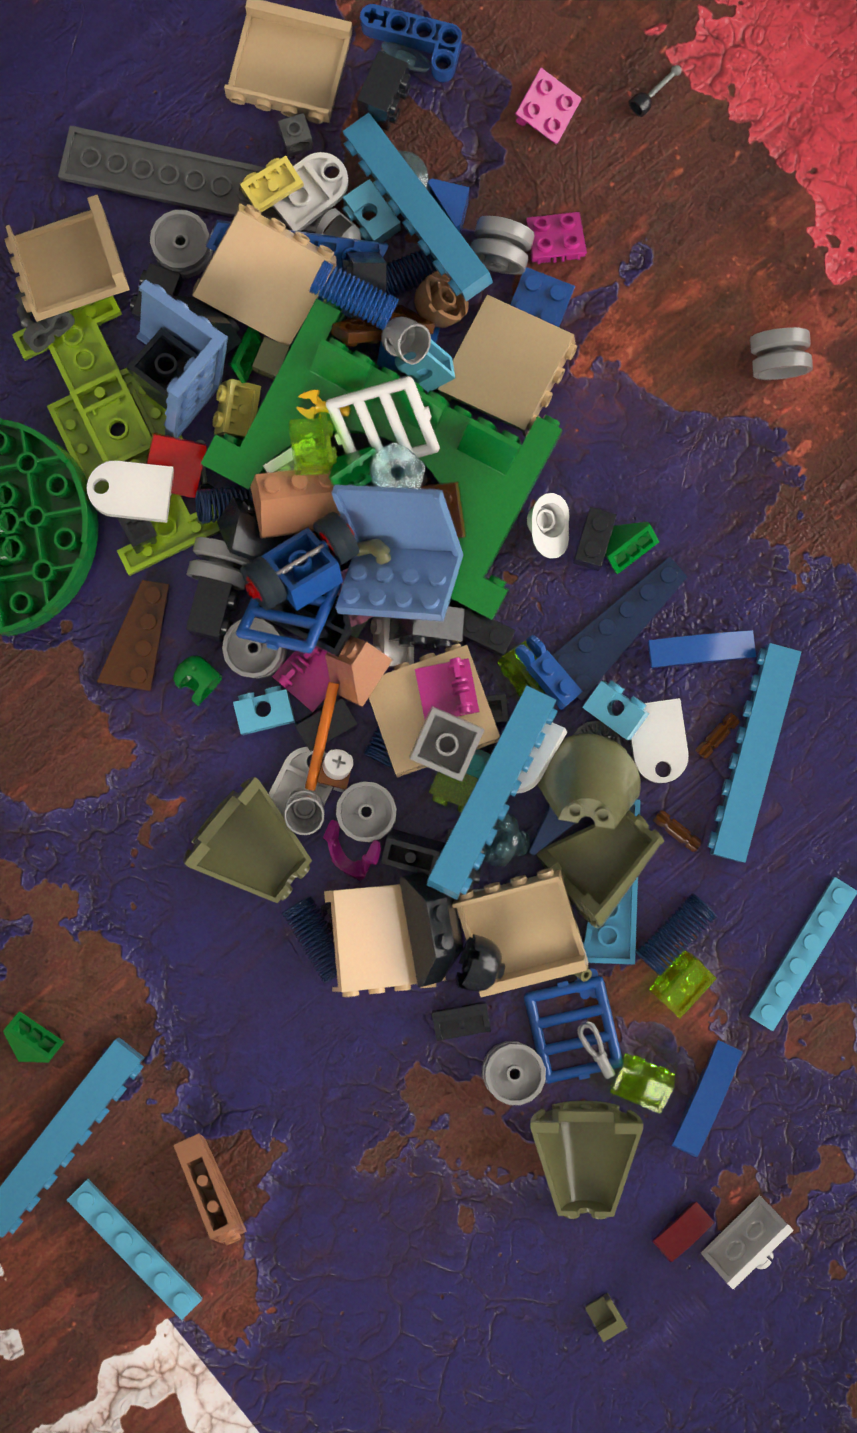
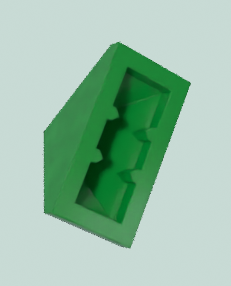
M249 326L241 339L242 343L236 347L228 362V365L241 383L247 382L253 369L252 365L263 341L258 331Z
M369 447L336 457L329 474V479L333 487L334 485L365 486L385 472V469L375 448Z
M648 522L613 526L605 556L614 572L619 574L658 544L659 540Z
M20 1011L3 1031L18 1062L49 1063L64 1044L63 1040Z

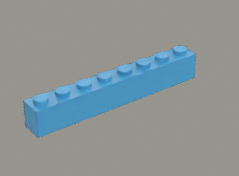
M368 112L343 130L347 140L344 146L352 157L355 155L359 157L361 161L358 164L367 177L370 174L374 177L376 181L373 184L381 196L386 194L389 197L388 205L396 216L399 214L403 216L405 221L402 223L411 236L414 234L418 236L420 241L417 243L426 256L429 254L433 256L435 261L432 263L441 276L444 274L448 276L450 281L447 283L456 296L461 294L467 302L492 284L493 281L487 268Z
M769 643L765 646V649L761 648L758 653L756 664H760L758 675L754 674L751 679L749 688L753 691L751 701H746L742 716L746 717L744 727L740 726L736 735L735 742L739 743L737 753H732L728 767L732 769L730 779H725L721 793L725 795L723 806L718 805L714 821L718 822L716 832H711L707 847L711 848L710 854L741 863L746 862L801 651Z
M526 686L428 878V886L456 900L460 893L466 895L473 881L468 878L472 869L478 870L485 857L481 852L485 844H492L498 831L493 828L498 819L504 820L510 807L506 805V802L510 795L516 796L522 783L518 778L522 771L528 772L534 760L530 754L534 747L540 748L546 734L542 733V730L546 723L552 724L558 710L554 709L556 699Z
M120 1037L114 1040L0 1186V1237L3 1238L8 1232L12 1235L23 1223L20 1217L25 1210L31 1212L40 1201V1198L37 1196L43 1187L48 1190L58 1178L54 1174L60 1166L65 1168L75 1156L71 1151L78 1143L82 1146L92 1134L89 1128L95 1121L99 1124L110 1111L106 1108L110 1101L113 1099L117 1102L127 1089L123 1086L129 1077L134 1080L144 1066L140 1063L145 1057Z

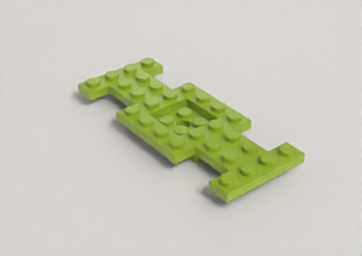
M114 296L70 310L69 312L75 320L73 326L60 337L54 335L55 341L39 353L34 352L25 342L23 335L26 328L12 334L25 361L50 350L70 391V395L48 405L47 408L70 455L78 463L87 480L95 468L108 461L146 464L152 439L151 434L165 435L166 409L146 394L127 368L119 370L98 327L122 315ZM123 423L125 425V432L121 436H113L111 434L113 424ZM106 481L97 482L94 491L98 494L106 493L109 489V483ZM171 493L167 523L150 521L158 535L156 537L157 542L144 545V550L136 554L131 544L117 550L128 575L131 576L193 546L196 537L210 538L221 531L217 521L215 523L211 521L208 524H201L198 520L197 512L190 515L181 495ZM212 504V505H211V509H212V516H213V519H214V511H213V504Z

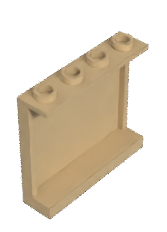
M247 0L245 6L247 14L228 85L225 84L224 86L226 98L239 105H244L245 103L253 104L263 111L278 110L288 117L304 113L307 120L317 124L322 122L330 123L353 33L352 22L268 1Z
M98 195L87 198L91 210L14 236L10 225L6 226L9 237L4 238L9 253L14 254L10 261L15 273L20 274V276L16 277L18 287L21 293L25 292L26 295L21 297L26 312H32L36 322L130 290Z
M239 203L237 213L208 266L194 285L192 296L289 347L316 298H318V293L317 295L312 294V292L309 293V289L324 260L326 262L329 261L331 264L333 263L330 276L336 266V256L328 247L324 245L318 247L309 242L310 239L303 233L296 231L294 234L285 229L286 226L281 221L275 218L269 220L262 216L261 211L250 204L244 206Z
M487 295L453 359L455 379L438 388L440 396L450 402L452 399L508 424L522 431L523 436L526 437L542 407L546 408L549 405L553 395L550 391L555 383H560L565 372L563 366L566 360H571L576 352L577 345H575L574 334Z
M455 644L451 648H446V652L436 656L435 653H429L420 657V662L411 665L409 662H404L394 666V671L383 674L370 694L369 700L397 778L427 767L409 758L425 721L415 669L447 663L452 658L460 657L461 660L469 658L480 712L458 717L484 729L476 750L499 741L500 735L467 645L461 647V644Z
M553 868L544 869L537 872V876L527 878L526 875L517 876L510 880L511 883L500 885L499 882L491 883L484 886V890L477 892L469 889L466 895L460 893L458 899H454L452 906L457 908L466 940L469 937L473 938V934L493 941L502 954L501 963L505 964L503 977L500 980L496 979L493 986L489 989L479 991L481 997L587 971L589 962L561 869L553 871Z
M400 884L324 891L325 902H331L338 987H332V990L334 992H342V997L358 996L359 990L368 989L369 994L385 993V987L393 986L394 991L411 990V984H417ZM436 983L420 988L436 987Z

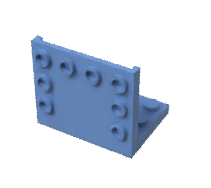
M145 279L139 286L142 298L140 332L137 335V339L147 344L163 328L198 355L196 358L191 357L184 367L185 372L180 378L175 377L167 388L168 398L166 400L167 410L165 412L167 416L164 423L166 427L165 435L179 438L222 384L228 337L214 328L207 318L197 316L189 310L184 302L174 300L167 295L161 286L152 284Z
M334 485L331 494L341 518L353 530L357 543L380 539L391 550L389 552L391 560L385 564H378L376 556L372 554L355 556L351 559L335 607L338 614L444 621L464 554L442 490Z

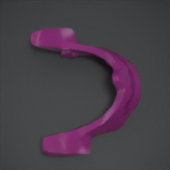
M331 820L323 838L328 843L332 862L346 875L361 881L366 877L371 864L376 865L378 863L381 851L380 843L374 839L367 854L362 856V861L352 862L347 858L339 843V824L337 821Z

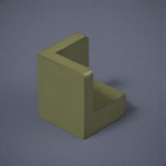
M264 337L252 365L254 373L274 380L288 354L289 347Z
M608 1293L585 1306L603 1342L627 1329L625 1321Z

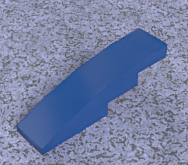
M753 630L648 640L651 668L698 663L705 664L756 657Z
M720 1040L715 1042L707 1065L702 1069L694 1093L688 1100L671 1146L694 1157H698L725 1098L743 1051Z

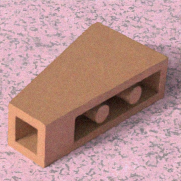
M198 1133L173 1145L209 1238L220 1243L225 1242L226 1245L240 1240V1235L247 1232L205 1137Z

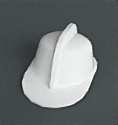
M554 493L544 494L538 498L528 512L527 526L532 533L533 543L537 551L547 558H558L564 554L568 547L569 509L566 501L561 496Z

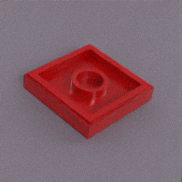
M153 433L146 464L173 467L174 474L171 493L196 498V491L203 467L200 463L206 454L207 444Z

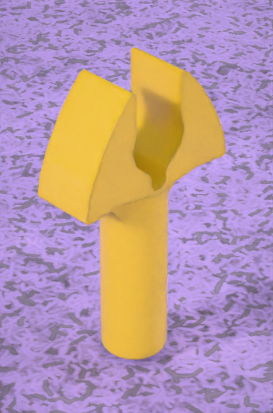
M311 390L298 396L299 398L311 399L316 404L315 407L310 409L296 407L303 416L312 421H315V415L319 412L329 413L326 401H322L319 397L320 390ZM350 406L339 408L342 416H349Z

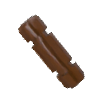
M728 713L722 719L723 722L719 723L705 738L706 741L699 744L695 751L702 758H708L714 752L713 748L716 749L731 733L730 730L735 729L740 723L736 715Z
M660 810L655 815L653 821L658 826L664 827V830L677 841L685 843V847L691 852H695L701 846V839L696 835H691V831L677 820L671 819L670 815L664 810Z

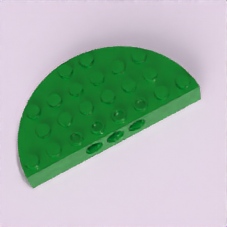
M1 418L0 635L14 636L33 630L59 614L78 593L87 578L95 556L98 541L97 509L88 497V480L75 459L62 446L46 435L21 423Z

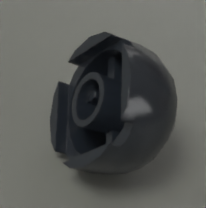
M473 934V938H468L459 963L462 964V973L457 972L456 985L458 988L474 992L483 991L492 987L496 979L500 980L503 977L505 964L501 963L502 954L493 941Z

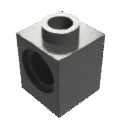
M304 113L278 121L280 134L288 157L313 149L312 137Z

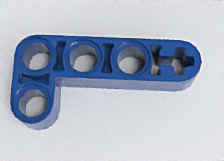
M376 4L366 5L362 9L360 22L361 30L365 36L433 53L431 73L434 79L439 82H447L453 78L462 41V32L457 25ZM396 24H401L405 27L401 31L392 29ZM420 31H427L430 35L428 37H420L418 33ZM447 37H452L456 42L447 44L443 40ZM446 62L450 66L447 69H440L436 65Z

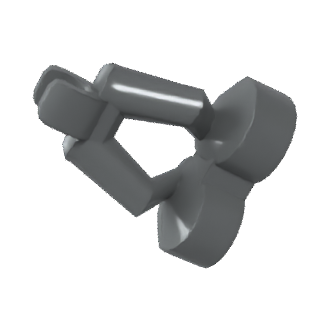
M20 291L15 295V298L21 304L17 308L21 326L26 328L23 338L34 352L39 353L55 341L54 335L60 337L69 330L75 320L71 313L67 311L35 323L30 319L33 313L26 312L21 297L26 296L25 292L21 293Z

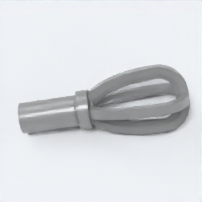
M592 1022L581 1024L577 1032L583 1046L593 1056V1059L597 1061L605 1079L611 1078L615 1075V1072L606 1057L607 1054L604 1051V1046L596 1026ZM585 1028L593 1031L598 1043L599 1052H596L584 1037L583 1031Z

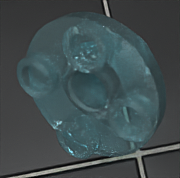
M393 443L380 449L374 455L370 465V476L374 486L420 489L422 485L425 466L407 447Z
M507 813L503 821L497 820L493 829L498 831L492 844H485V857L483 861L488 862L492 866L503 867L509 863L513 855L522 857L528 852L530 836L527 832L519 830L518 822L511 813Z

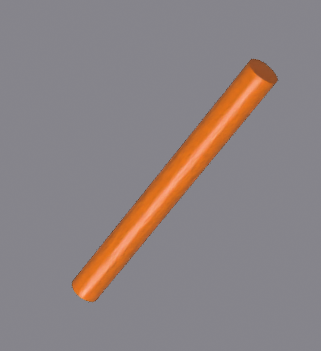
M328 682L305 789L316 790L339 688L338 683Z

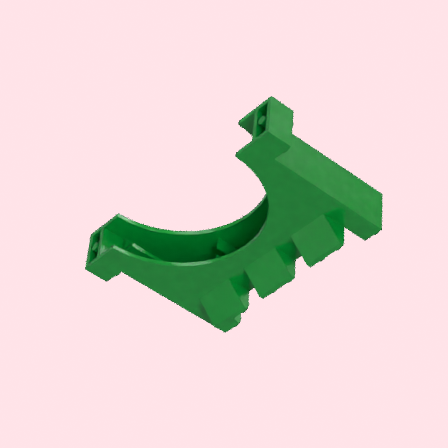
M316 298L244 440L242 441L227 433L224 436L215 434L200 464L250 490L255 474L266 473L263 465L296 445L297 442L304 440L308 436L314 441L319 438L335 435L337 432L329 413H317L315 421L303 416L296 407L310 409L315 407L316 404L311 399L299 398V395L311 390H320V399L327 401L331 398L397 380L400 376L384 366L381 371L378 370L379 366L369 357L358 351L354 353L346 345L337 341L336 337L331 335L332 324L344 321L347 317L342 313L343 309L340 308V305L336 307V302L332 304V300L327 302V298L323 302ZM414 382L423 406H428L432 416L429 421L440 446L437 453L419 457V459L431 470L439 483L458 481L466 536L464 538L458 537L464 555L451 598L492 620L509 589L504 587L507 583L506 581L495 575H491L490 578H487L486 575L562 434V429L559 428L560 422L546 414L543 419L537 416L521 446V441L516 435L506 430H503L502 434L496 432L497 428L493 423L480 416L476 421L471 418L472 414L457 405L454 410L449 407L450 403L444 397L429 390L428 394H425L426 391L418 383ZM405 389L390 393L411 447L426 444ZM376 397L365 400L378 436L398 444L380 398ZM354 404L348 405L350 406V414L347 417H342L349 433L366 434Z

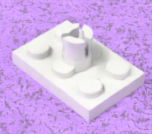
M759 1195L701 1254L725 1282L734 1289L753 1269H765L772 1263L769 1260L773 1259L772 1251L793 1229Z

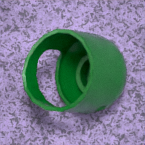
M193 655L184 659L177 666L173 680L179 689L188 687L195 692L191 700L199 707L218 686L223 676L204 658Z

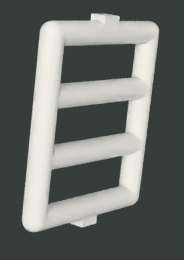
M404 377L326 401L327 410L337 431L334 436L338 445L342 444L346 454L356 452L357 450L339 408L354 404L371 447L375 448L383 467L434 454L440 449L429 421L432 417L428 406H423L414 380L411 377ZM404 389L426 441V444L413 448L410 445L390 393ZM376 397L380 398L401 451L386 455L365 400Z

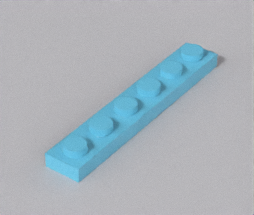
M832 877L748 1016L769 1030L774 1031L855 898L857 890L838 878Z
M89 1179L67 1199L79 1214L181 1320L202 1301L203 1298Z

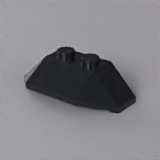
M337 595L315 645L336 657H339L352 634L350 616L338 614L335 608L339 595ZM285 599L272 609L315 619L320 607L307 604L297 611ZM269 620L303 640H306L310 631L308 628Z
M423 872L399 877L418 987L442 982L464 949L457 908L452 906L454 898L428 886L429 876Z

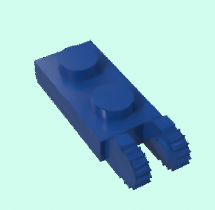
M532 635L526 640L527 646L531 651L524 644H521L515 649L516 655L547 695L556 699L555 704L562 710L583 691L550 652L546 651L543 642L535 635Z

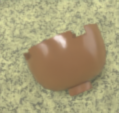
M438 271L427 276L420 283L415 292L414 304L421 318L435 323L437 328H446L459 322L467 314L469 303L465 301L461 294L456 296L447 283L450 281L446 274L441 276Z

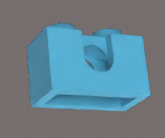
M370 179L343 197L345 207L342 210L351 222L356 220L361 227L359 229L363 240L383 243L401 231L400 221ZM367 212H374L376 214L370 221L362 217Z
M431 340L428 353L419 363L412 365L402 361L397 356L395 358L398 370L408 376L411 375L414 382L418 383L427 392L429 390L433 391L455 379L452 357L433 340ZM414 352L403 355L406 360L414 359L417 356Z
M612 680L609 683L601 681L582 708L626 740H631L650 714L644 710L646 704L634 696L631 699L624 696L622 692L625 689ZM620 700L624 704V710L620 715L616 716L612 711V706L615 701Z
M281 686L265 689V695L255 697L254 692L238 696L239 701L233 702L242 735L295 723L287 689L281 690ZM262 702H267L271 706L269 715L265 717L258 716L256 711L257 706Z

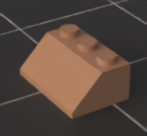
M333 465L255 474L250 487L261 538L298 534L306 528L315 532L313 524L320 518H323L330 512H336L340 516L331 494L334 487L329 479V474Z
M352 636L349 637L339 657L329 653L325 654L330 682L339 684L337 695L362 707L392 662L390 657L368 642Z

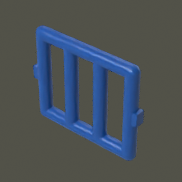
M342 583L326 592L325 596H320L309 603L310 605L320 607L315 619L273 609L265 610L263 607H260L256 599L251 598L237 628V637L264 643L267 648L278 650L279 647L311 653L315 648ZM258 617L308 628L310 631L306 640L302 641L252 630L250 627L254 618Z
M601 976L592 977L585 982L579 980L568 983V980L557 982V986L527 992L524 995L536 1053L542 1058L546 1069L545 1083L550 1084L576 1077L582 1080L590 1078V1074L602 1072L597 1061L552 1071L548 1055L579 1049L584 1046L579 1037L546 1045L542 1029L601 1015L604 1031L599 1032L602 1043H608L611 1056L608 1061L613 1069L623 1065L605 982ZM595 988L598 1005L539 1017L537 1001ZM594 1034L584 1036L590 1046L598 1044Z

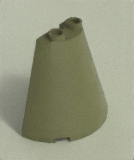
M577 734L564 738L543 777L537 784L559 820L578 823L581 818L590 817L594 820L595 826L611 829L616 828L640 796L641 789L638 767L627 753V750L617 742L595 734Z
M251 777L241 783L240 786L243 789L240 792L233 790L205 820L191 841L195 844L192 851L189 848L186 850L183 863L189 868L278 903L280 900H285L292 892L293 888L290 885L296 877L302 879L310 869L309 864L312 859L294 832L286 825L284 817L261 782L256 777Z
M628 810L615 829L599 827L593 824L544 847L536 853V856L545 869L553 868V871L561 869L571 904L592 926L600 928L607 921L659 846L664 843V839L655 829L652 831L648 829L649 825L640 814L635 816Z
M568 1101L553 1104L552 1110L547 1112L544 1109L537 1111L531 1118L530 1128L558 1216L576 1219L580 1217L581 1213H590L595 1219L614 1217L643 1131L642 1119L631 1110L624 1113L619 1111V1105L600 1101Z

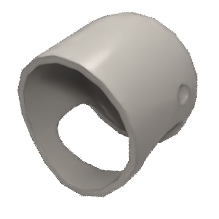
M330 209L325 213L315 234L361 240L362 237L360 229L337 209ZM333 220L332 224H331V225L329 226V228L324 232V230L326 229V227H327V226L330 224V222Z
M397 317L387 323L382 331L381 341L388 353L413 365L419 363L428 353L431 345V336L429 330L424 325L409 318ZM409 352L417 354L414 359L406 360L403 355Z
M300 790L294 792L288 798L284 814L288 828L299 835H309L315 833L321 827L324 821V805L316 793L310 790Z

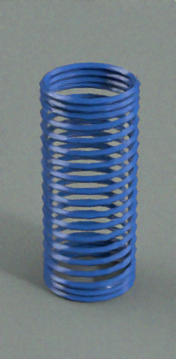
M324 260L313 280L309 293L312 292L314 295L318 293V297H321L323 294V300L326 297L327 302L332 299V304L336 302V307L340 305L341 309L345 306V311L350 308L349 313L354 311V316L358 314V318H361L363 315V321L368 316L367 323L373 318L371 324L374 325L377 321L376 328L379 327V329L384 330L399 298L391 296V294H388L386 297L387 293L384 292L382 294V289L377 293V287L371 293L373 284L367 290L369 283L367 282L363 287L364 280H362L358 286L360 278H357L352 286L355 275L352 276L348 283L351 273H348L345 278L347 273L345 270L339 279L342 268L338 270L333 280L338 267L335 266L329 276L333 263L331 264L329 261L326 262Z

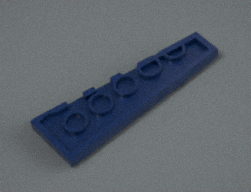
M671 557L666 559L552 655L583 691L576 697L580 702L687 578Z

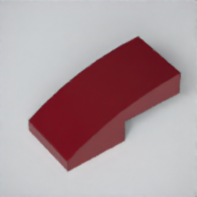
M692 1202L675 1221L669 1222L652 1242L669 1262H672L694 1244L715 1222L697 1202Z

